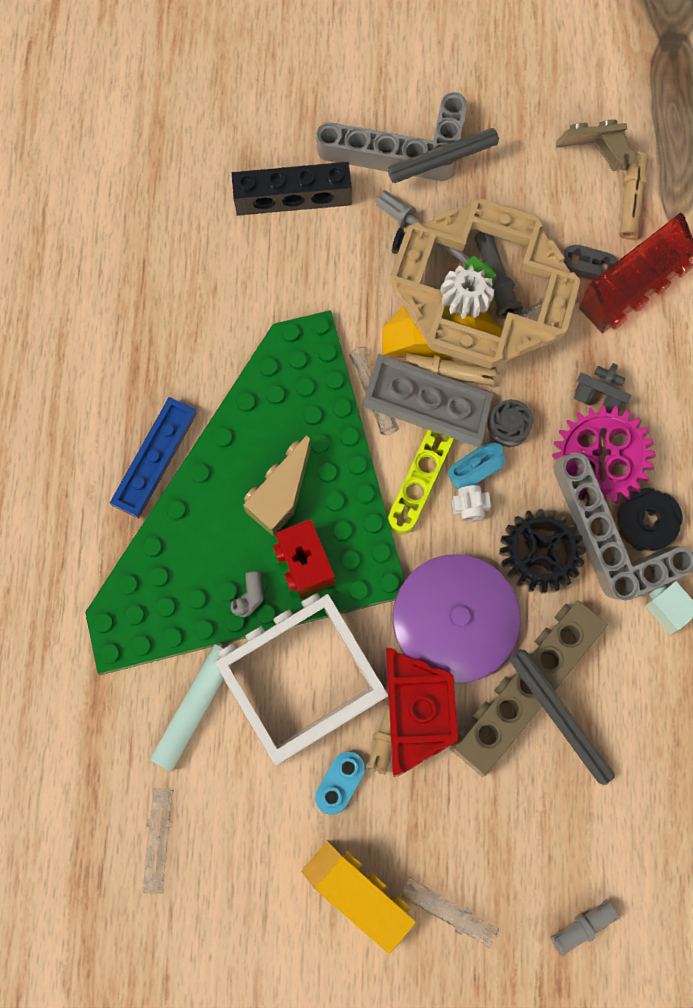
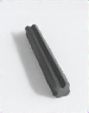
M495 128L484 130L388 167V175L392 183L403 181L496 146L499 136Z

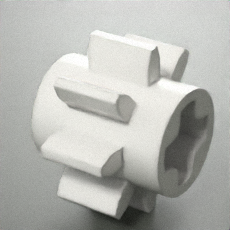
M478 485L459 488L458 496H453L452 500L453 514H461L462 521L464 522L484 519V511H490L491 507L489 492L482 493L481 486Z

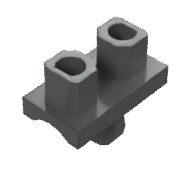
M612 363L609 370L597 366L594 372L595 375L604 378L603 382L581 372L576 381L579 384L576 388L574 399L589 405L595 391L606 395L602 405H605L607 412L611 413L615 406H618L620 411L623 404H628L632 395L609 385L610 382H613L622 387L626 379L615 374L618 365Z

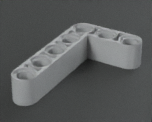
M457 92L448 93L442 98L433 140L336 123H324L316 131L317 153L319 157L326 161L336 163L349 162V165L388 172L389 166L410 159L409 156H418L460 140L465 121L467 101L462 94ZM449 135L452 136V138H446L444 136ZM325 141H334L333 143H325ZM353 146H362V148H353ZM387 150L391 153H382L381 151ZM456 161L421 173L415 177L437 181L448 180L454 174Z
M581 453L562 455L554 463V474L578 532L583 536L582 542L605 595L618 600H631L693 572V551L687 547H666L631 563L587 457ZM568 460H573L577 465V473L574 476L569 475L566 471ZM582 489H585L589 494V502L585 506L578 499L579 492ZM595 518L600 521L602 526L600 533L597 535L593 534L590 527L591 522ZM610 548L614 556L612 562L607 565L603 560V552L605 549ZM676 553H679L682 562L680 567L676 569L673 565V557ZM648 565L654 571L650 581H647L644 577V570ZM622 577L626 585L624 591L619 594L615 589V583L617 579Z

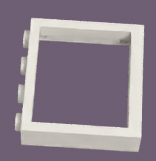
M317 592L301 602L304 608L294 614L288 609L273 618L276 623L274 626L267 630L260 626L245 635L248 641L236 648L235 644L232 643L218 651L219 659L214 661L275 766L388 696L328 594L320 597ZM321 609H324L370 688L275 746L228 665Z

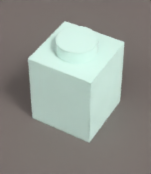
M677 581L669 587L663 585L656 588L649 594L653 600L645 605V607L669 635L674 634L693 619V600Z

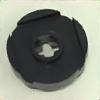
M642 488L640 492L635 491L631 493V499H625L617 512L618 527L623 538L637 551H657L670 545L677 538L683 520L682 511L677 501L666 492L663 494L660 491H655L654 488ZM647 512L650 516L655 515L657 517V520L654 522L655 527L644 524L643 519L645 516L643 513Z

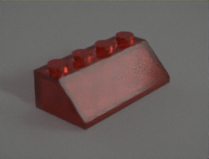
M680 212L589 283L579 309L602 334L609 328L615 330L627 320L626 315L632 310L635 312L640 311L650 301L648 298L655 292L660 295L672 284L670 280L677 275L680 278L693 268L691 263L693 261V237L685 216Z

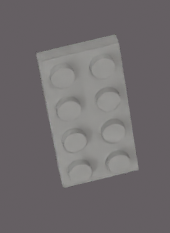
M378 354L362 407L479 447L483 441L493 393Z

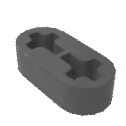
M574 244L566 248L563 253L565 257L563 262L571 273L575 272L577 277L606 283L614 278L618 270L619 263L617 258L604 251ZM573 255L579 256L578 264L572 263ZM602 263L607 264L608 270L606 273L601 272L600 266Z

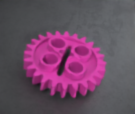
M602 405L598 414H595L592 407H589V416L584 417L578 412L577 418L579 421L576 424L570 420L566 421L570 428L569 431L559 430L564 440L554 441V445L561 452L553 453L552 457L554 460H557L562 455L581 453L586 456L590 465L596 468L594 474L606 503L607 498H612L613 502L618 505L619 495L623 494L626 499L630 500L631 497L628 490L632 488L640 492L641 489L637 482L639 480L649 481L644 470H654V465L647 461L656 457L655 451L647 450L654 445V441L650 438L644 439L650 432L647 427L638 429L642 423L639 417L630 422L631 413L629 410L622 416H619L618 406H615L612 412L608 413L605 405ZM603 429L607 430L605 448L609 454L605 457V482L600 481L602 463L598 456L602 455L601 431ZM624 434L628 438L622 446H614L611 444L614 436ZM587 435L596 437L594 444L590 447H582L580 445L583 437ZM568 460L566 471L571 476L577 473V465L573 460ZM618 464H624L628 467L627 472L621 477L611 475L613 467ZM585 489L580 490L578 499L580 501L587 495V501L589 502V494Z

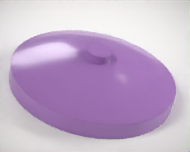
M459 554L444 555L423 563L402 583L393 605V631L403 655L412 659L416 658L427 663L430 667L439 668L453 674L454 683L471 682L493 673L512 653L520 631V608L511 585L492 565L472 556Z

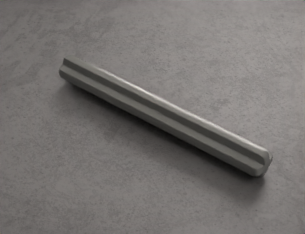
M522 649L515 651L509 657L510 663L596 781L602 785H607L614 779V771L527 651Z

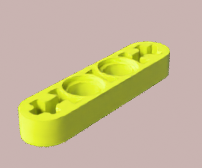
M431 430L427 431L389 513L388 521L394 533L405 535L414 529L452 447L454 438L444 436V440L447 442L442 441L436 453L431 451L435 442V438L432 435L438 436L439 433ZM423 458H430L436 463V468L434 471L426 473L420 470L418 463ZM411 485H419L423 489L424 495L418 500H412L407 496L406 489ZM406 504L409 507H413L410 508L407 516L410 524L404 523L401 527L397 525V519L394 516H401Z

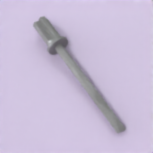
M386 190L382 191L381 195L377 197L375 201L377 206L399 222L400 227L404 228L408 224L412 225L417 222L423 224V222L414 217L415 207H408ZM438 244L464 263L470 259L463 251Z

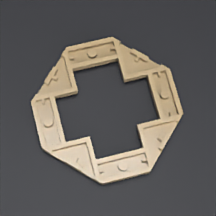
M479 198L470 202L467 207L459 210L453 208L435 215L431 221L423 224L417 222L407 227L389 282L431 350L491 369L565 336L581 281L575 272L571 273L563 262L565 257L553 239L549 240L542 230L543 224L537 216ZM470 228L527 246L520 270L549 279L537 321L508 312L499 337L441 318L445 306L442 305L443 296L440 290L420 284L434 242L463 251Z

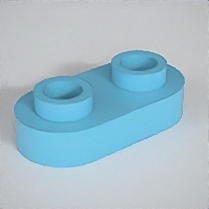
M498 443L484 444L453 464L448 470V476L453 487L459 489L465 486L476 485L490 474L500 470L507 459L503 447Z
M343 752L334 759L315 795L316 804L322 812L334 815L342 812L347 806L365 771L364 762L358 754ZM346 762H351L355 766L354 772L350 775L342 771V766ZM329 791H335L338 794V801L335 804L326 802L325 796Z

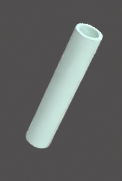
M216 644L213 645L149 759L170 772L174 770L224 680L214 663L215 660L219 659L217 652L223 649Z

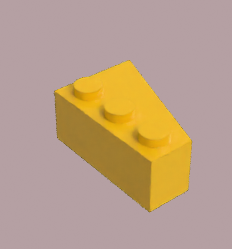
M326 841L303 868L301 873L318 893L390 955L416 923L408 914L411 907L397 894L391 899L383 892L387 886L373 873L367 877L359 870L363 864L347 851L342 855L333 845Z

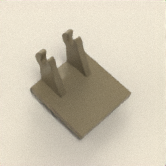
M615 119L601 121L599 126L588 127V123L570 125V129L565 131L556 141V147L594 143L613 171L617 170L616 161L621 166V170L627 167L628 162L631 165L635 161V153L629 148L624 132L627 130V123L617 124Z

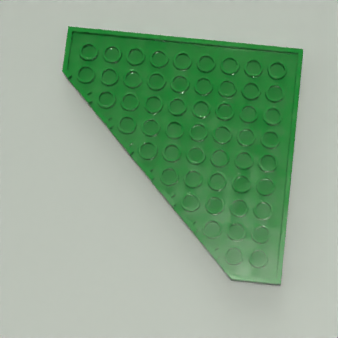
M331 310L275 323L271 326L87 608L85 615L99 675L213 647L214 644L222 645L246 639L245 635L260 626L264 630L274 626L276 623L273 618L288 609L294 614L304 608L301 602L314 594L300 599L297 590L290 591L284 576L289 570L285 561L278 562L272 546L277 544L276 535L272 536L246 514L243 505L247 493L255 486L259 488L266 480L265 475L268 470L276 463L280 465L287 457L286 452L289 447L297 440L301 442L306 435L310 438L311 450L295 514L279 531L304 521L312 520L335 576L336 583L332 587L319 591L318 594L320 597L328 594L340 614L395 601L398 590L405 580ZM303 555L298 557V561L301 562L302 566L308 564ZM261 572L262 603L250 616L240 617L233 614L231 611L232 601L241 598L247 592L245 574ZM321 609L295 626L328 618V615L324 609Z

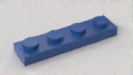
M168 397L110 501L113 507L138 519L140 518L196 417V409Z

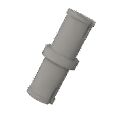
M605 900L584 916L579 914L574 917L575 922L557 934L550 936L558 952L565 956L567 952L585 940L589 942L594 940L597 932L612 922L619 920V916L612 904Z

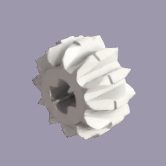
M459 265L455 272L449 271L444 283H442L440 289L443 296L442 305L450 306V314L459 312L462 319L467 314L475 319L479 316L480 312L485 313L488 310L490 301L494 297V289L491 288L493 285L492 279L484 278V270L480 272L474 271L473 265L468 270Z

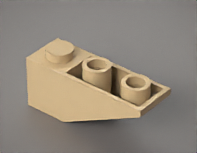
M307 435L301 442L295 441L287 450L285 460L280 465L278 463L274 464L266 473L264 483L259 488L257 486L253 487L244 498L245 503L243 506L246 514L272 536H275V533L279 532L295 514L311 450L310 438Z

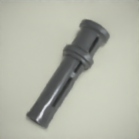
M481 232L475 235L474 240L477 243L482 260L491 266L497 278L492 287L494 289V299L498 307L496 315L501 319H505L508 312L517 315L522 311L523 306L516 299L513 291L515 288L514 281L506 275L493 235L484 233L487 240L484 242Z

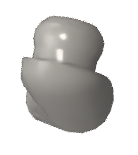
M261 572L245 574L247 592L241 598L232 601L231 611L233 614L240 617L250 616L262 603Z

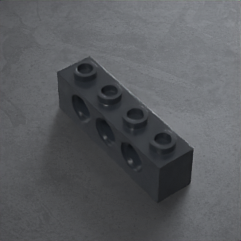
M349 162L231 172L233 199L237 216L352 205Z

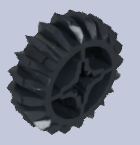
M539 509L536 518L530 510L526 511L525 520L520 516L515 517V526L509 524L505 529L509 535H503L500 540L506 547L500 548L499 555L508 557L501 562L502 567L512 566V569L507 574L508 578H513L517 574L520 578L516 585L521 587L525 581L528 582L529 592H533L536 585H539L540 593L545 594L548 590V584L553 592H557L560 589V583L565 587L570 585L571 580L569 576L576 578L579 575L576 567L584 565V560L578 556L583 555L586 549L582 546H576V544L583 540V536H573L572 533L577 529L576 525L565 526L568 520L567 516H563L560 521L556 520L555 510H552L549 516L545 517L544 510ZM533 529H545L553 532L554 535L544 537L537 530L533 531ZM521 535L526 539L525 544L529 549V553L523 560L520 559L517 550L518 539ZM562 542L566 550V562L563 568L558 563L560 559L557 557L555 550ZM551 545L547 554L543 553L532 558L538 548L543 549ZM534 565H540L547 572L551 571L552 574H539L531 571L529 568Z

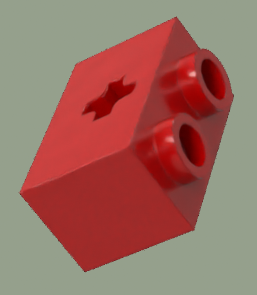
M311 519L275 533L277 544L272 546L278 562L285 561L289 572L285 573L284 576L291 592L297 590L301 599L336 585L335 576ZM302 555L308 563L303 566L298 561V557Z

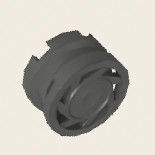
M510 399L500 402L491 412L487 427L489 435L492 436L495 443L503 447L510 448L522 444L532 429V412L527 405L518 400Z

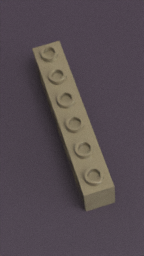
M579 600L572 606L566 603L554 617L559 622L552 630L546 627L534 641L539 646L532 655L529 654L554 690L558 688L608 626L605 621ZM567 629L573 632L575 643L572 645L564 643L560 636L561 630ZM547 653L554 657L556 662L554 669H546L542 666L540 662L541 654ZM518 672L511 680L505 676L494 690L498 696L491 705L485 701L473 716L478 720L472 728L468 729L464 726L458 733V743H456L457 746L453 749V752L482 777L488 774L542 707L534 694H526L521 690L520 680L522 678ZM508 702L514 706L516 713L513 719H505L501 716L499 712L501 703ZM489 727L494 731L495 741L493 744L486 745L480 741L478 736L480 728Z

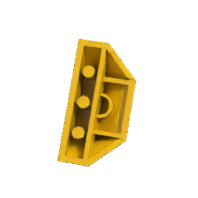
M404 305L382 328V355L391 358H406V353L408 352L432 358L434 355H438L440 358H455L429 348ZM445 306L441 318L500 337L502 328L487 311L485 313L480 312L479 316L475 319L469 314L462 319L459 312L450 314V306Z

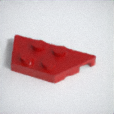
M386 648L393 777H398L458 743L454 676L442 669L430 667L421 660L402 655L393 648Z

